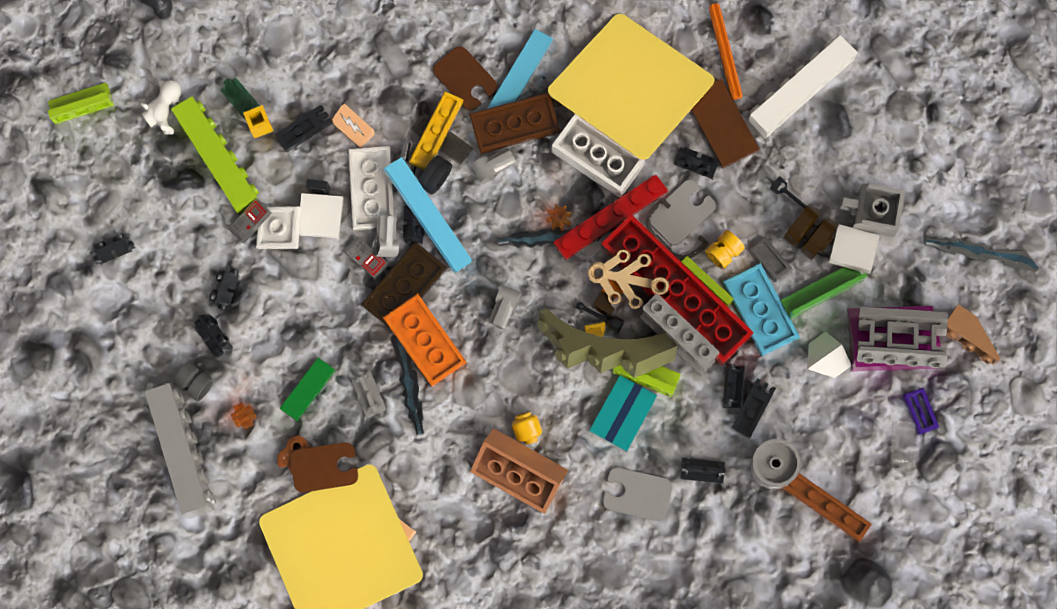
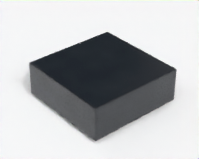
M307 179L306 187L310 193L329 194L330 185L328 181Z

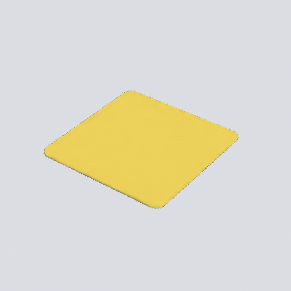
M617 14L554 80L548 88V94L637 158L645 160L654 153L712 87L714 77L624 14Z
M365 465L359 468L358 480L353 485L311 491L262 515L259 520L264 537L295 609H365L420 582L423 577L421 567L378 470L373 465Z

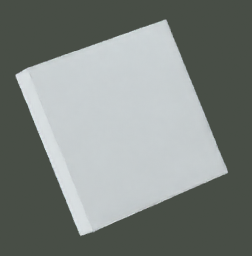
M301 193L299 235L339 239L344 198L341 196Z
M299 206L267 207L272 214L257 229L256 248L298 249L301 208Z
M838 224L839 227L836 230L829 263L870 274L879 235Z

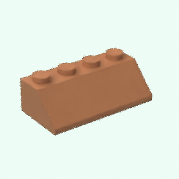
M494 428L484 440L470 470L474 475L544 514L569 471Z

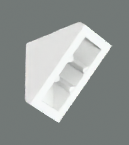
M824 332L808 344L809 370L835 378L852 366L842 344L827 332Z

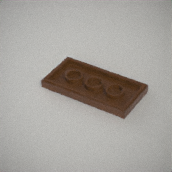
M722 79L715 81L712 87L691 109V112L716 159L719 161L721 168L724 169L759 152L760 149Z
M548 93L469 114L480 154L560 133L554 107Z

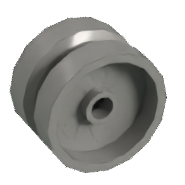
M770 439L763 442L753 452L750 460V472L753 479L760 486L767 489L786 487L797 477L801 468V459L797 449L791 443L782 439ZM776 460L779 463L777 465L779 467H774L772 462Z

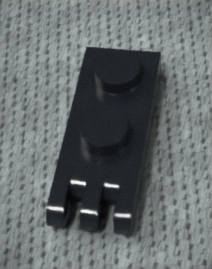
M322 105L275 133V136L286 152L291 151L333 123L331 118L325 120L329 116L327 112L318 115L324 111Z
M758 378L731 427V430L748 439L751 438L776 390V387L772 386L769 393L765 392L768 386L766 382H764L761 389L757 388L761 382Z

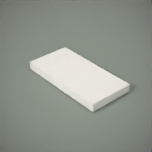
M390 146L348 149L353 231L377 229V216H394L393 185L383 170L391 164Z

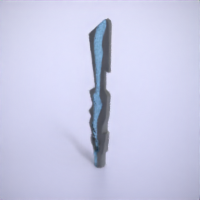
M947 237L942 239L926 238L924 246L934 247L938 251L952 255L958 253L967 258L986 262L988 259L1003 261V266L1034 272L1039 269L1026 251L989 250L985 243L974 244L970 240L965 242L960 238L954 240Z

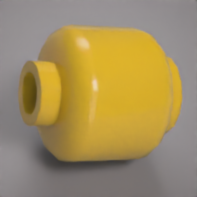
M530 411L516 415L514 417L515 420L511 424L516 440L519 442L525 441L526 445L537 442V437L542 434L538 416L531 414Z

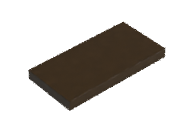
M414 242L361 303V306L389 328L383 317L417 293L423 298L448 268L421 245Z

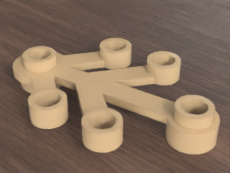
M627 250L618 251L617 255L606 263L595 262L589 266L587 272L589 279L594 283L601 284L611 304L620 303L622 295L614 291L608 279L617 281L628 298L630 307L633 309L640 308L643 301L641 297L636 296L629 284L651 288L658 295L665 294L669 289V282L663 277L652 280L631 275L641 267L650 265L651 257L648 254H641L636 261L619 272L609 270L620 262L629 261L630 253ZM622 252H625L627 254V258L625 260H622L620 258V254ZM643 256L647 257L648 262L645 265L641 263V258ZM598 268L602 270V275L600 277L596 276L595 271ZM658 282L664 283L663 290L657 288ZM613 294L618 295L619 299L617 302L611 299ZM634 298L639 300L638 306L632 304Z

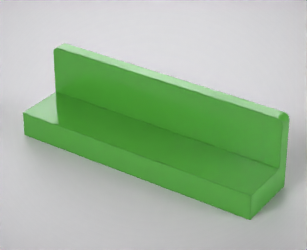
M843 267L787 296L781 302L790 319H793L864 282L867 275L866 273L861 274L860 271Z

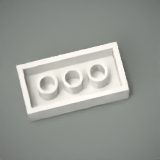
M576 114L552 145L553 154L619 198L623 196L645 162V160L637 158Z

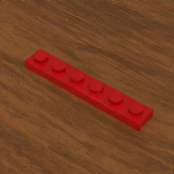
M655 174L554 241L553 245L566 261L619 226L631 214L634 216L667 194L668 189Z

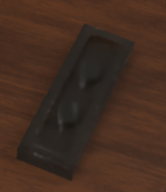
M423 112L411 127V130L422 137L431 117ZM448 131L439 150L459 165H462L473 151V147Z

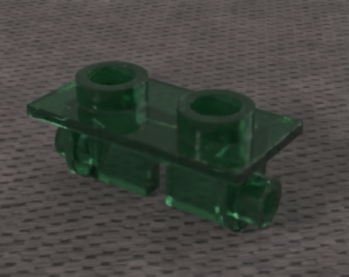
M227 78L223 82L225 86L220 91L244 119L243 112L260 106L237 78L233 80Z

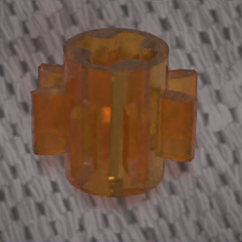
M555 204L553 210H547L551 217L546 218V222H552V230L560 227V230L563 231L565 225H571V221L567 218L572 217V212H566V205L558 207ZM556 215H560L562 220H558Z
M241 402L233 406L235 412L231 413V417L237 428L243 426L246 430L254 426L253 420L257 416L250 404L245 406Z

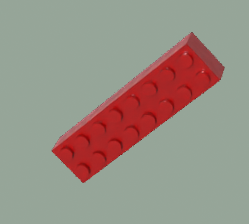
M632 214L601 243V249L611 259L620 250L629 251V261L617 264L622 269L636 261L641 254H648L651 257L649 266L641 267L631 275L652 280L663 277L669 282L668 291L659 296L719 351V355L715 360L721 366L752 337L754 332ZM622 252L620 254V258L622 260H625L627 258V254L625 252ZM643 256L641 258V263L645 265L647 264L648 259L647 257ZM658 282L657 288L659 290L664 289V283ZM640 286L651 298L655 295L651 288Z

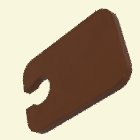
M464 47L454 48L434 65V75L452 95L463 99L462 106L469 111L477 109L482 104L471 95L474 87L480 86L484 88L489 98L498 89L497 82Z
M343 442L298 449L292 452L290 461L295 489L304 493L355 484L358 480V469L352 468L343 472L337 466V462L341 457H356L354 446L351 443Z

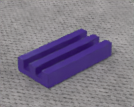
M924 387L902 395L918 435L939 428ZM917 394L921 396L932 426L928 425ZM911 396L918 411V414L920 416L921 422L923 424V429L920 425V422L910 400Z

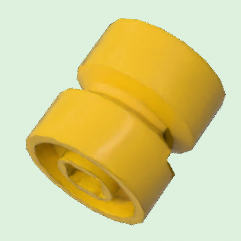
M725 230L717 238V243L712 242L705 249V254L718 268L724 270L732 262V257H737L745 247L738 237L729 230Z

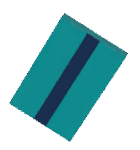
M620 375L589 432L627 452L658 395Z

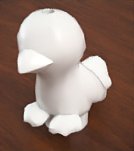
M160 80L158 81L160 86L158 97L148 105L143 101L141 102V106L145 110L141 115L150 127L158 124L163 133L168 135L174 133V129L167 121L170 104L176 106V103L179 102L181 87L176 81L169 80L165 82Z

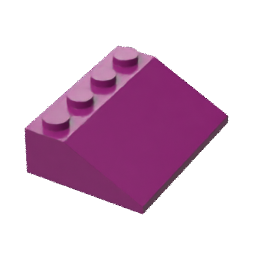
M933 306L876 307L934 311ZM860 308L847 309L851 372L937 369L929 366L911 367L900 364L887 365L885 363L867 364L858 362V342H869V331L858 330ZM874 327V333H887V328ZM919 330L918 335L930 336L931 330ZM892 333V344L913 345V334ZM936 336L937 347H941L939 336ZM874 341V347L886 348V342ZM918 344V350L930 351V345Z

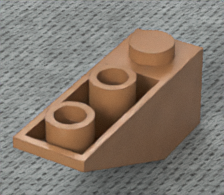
M958 304L948 316L946 337L951 340L956 339L962 343L961 346L965 350L975 352L986 364L995 365L999 362L1000 357L977 316Z

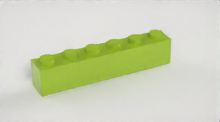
M191 96L171 108V110L239 215L247 209L257 198L256 195L260 193L253 183L249 185L246 181V178L249 176L244 168H238L235 164L238 159L233 151L226 150L224 146L227 144L221 133L217 135L214 131V128L217 126L211 117L206 118L203 114L206 109L201 101L196 102Z

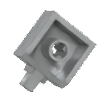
M869 183L862 184L858 196H854L853 199H842L840 209L851 211L850 215L854 216L852 228L894 237L899 230L905 190Z

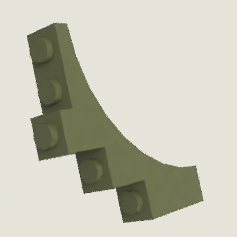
M547 308L539 311L537 327L556 346L555 357L567 369L588 360L591 366L595 367L600 374L622 365L625 371L633 378H636L675 360L678 345L666 333L640 339L605 338L583 332L568 325Z

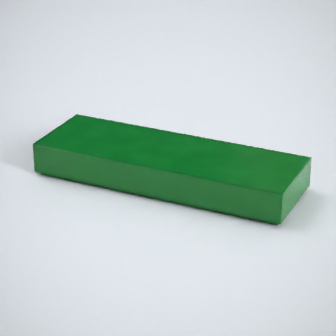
M317 358L280 407V410L298 422L336 370L320 358Z

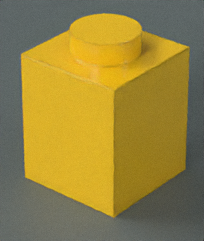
M263 105L243 112L254 139L274 131Z

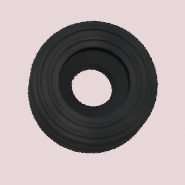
M440 155L435 156L424 169L418 182L426 192L431 195L435 194L449 176L453 166L452 163Z

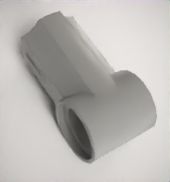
M507 147L490 157L485 156L476 160L471 167L481 184H485L496 178L498 173L515 165L516 161Z
M377 216V233L372 243V253L375 257L395 258L398 255L399 243L396 240L397 217Z
M501 285L488 324L505 330L513 310L516 309L520 301L522 292Z

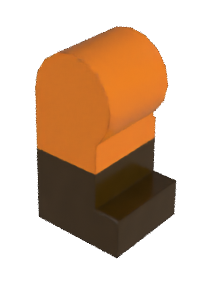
M609 279L614 291L622 295L624 292L617 281ZM602 289L595 299L592 308L608 318H611L615 312L613 304L608 300L607 293ZM613 294L611 299L615 301L618 295Z

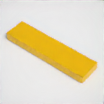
M444 91L409 160V164L424 170L437 155L463 104V99Z

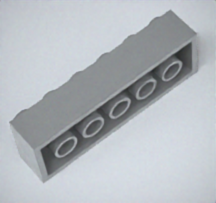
M170 383L145 391L181 515L192 519L215 511L214 504H216V499L213 492H209L207 484H210V479L207 472H203L201 466L204 460L201 452H197L195 446L198 440L195 432L191 431L189 426L192 423L190 414L183 407V404L186 403L183 392Z

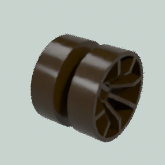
M810 203L795 220L783 239L793 247L797 246L802 240H805L806 242L801 249V253L812 261L819 252L822 253L829 245L839 225L829 217L825 218L820 224H817L816 222L821 215V211Z

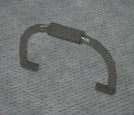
M661 198L647 214V230L677 259L684 260L686 256L692 259L708 245V241L702 235L697 238L702 244L690 254L681 255L673 252L672 248L653 232L651 219L655 211L662 204L667 209L671 207L664 198Z

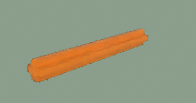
M720 4L709 5V13L729 92L733 100H738L742 98V91Z

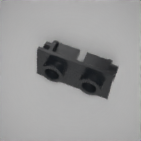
M680 147L674 165L713 179L719 164L716 158L705 154L698 158L697 151L687 147Z
M406 203L403 221H410V224L403 225L404 243L412 244L415 241L422 245L425 230Z
M123 232L112 237L113 241L109 243L101 241L94 244V249L89 253L96 254L93 257L96 265L99 263L102 265L115 259L112 253L114 250L118 257L133 252L132 249L136 248L134 242L128 241L131 234L125 235Z
M228 265L223 267L222 270L219 269L215 279L218 282L216 290L212 289L209 296L211 308L216 306V304L219 305L218 309L223 311L229 308L234 293L226 290L227 288L235 290L240 277L238 270L231 269L228 271Z
M210 314L198 316L199 319L194 322V328L203 340L208 336L210 337L205 344L213 355L220 357L224 354L223 350L233 348L229 337L221 331L217 320Z
M727 363L726 367H724L725 385L723 399H721L723 408H742L746 366H735V364Z
M682 458L680 479L723 484L726 471L725 462Z

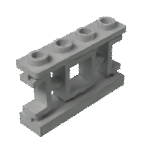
M655 294L644 305V312L639 319L656 335L666 333L678 345L676 354L697 374L702 376L716 362L715 358L719 355V351L662 297Z
M860 307L858 330L869 331V342H858L857 361L867 364H900L911 367H946L947 347H937L936 336H946L948 312ZM874 327H886L887 333H874ZM919 330H931L930 336H919ZM892 333L913 334V345L892 344ZM874 341L886 342V348L874 347ZM918 344L930 345V351L918 350Z

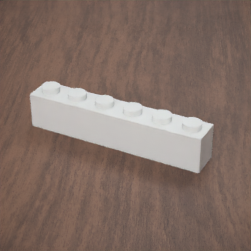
M841 35L835 40L833 38L825 44V49L821 53L818 51L814 53L809 59L811 62L806 66L802 64L794 72L796 74L791 79L786 78L780 84V89L776 93L774 91L770 92L765 97V102L761 106L757 104L749 112L751 115L748 122L765 139L855 59L858 52Z

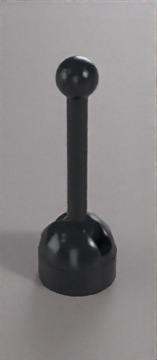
M779 176L769 189L776 194L785 193L805 209L807 205L787 190V182Z
M582 302L576 304L578 310H584L607 322L609 331L618 335L624 325L625 320L620 317L614 316L608 319L585 307Z

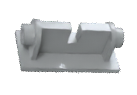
M371 371L356 374V377L352 378L351 381L366 418L385 411L386 407Z

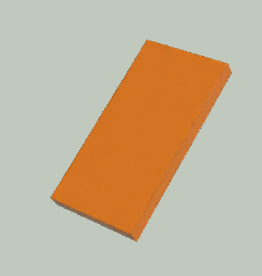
M418 293L383 317L431 387L467 363Z

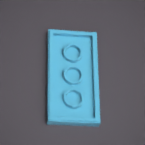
M761 263L722 282L727 293L734 298L733 304L742 321L754 332L751 338L761 357L800 338Z

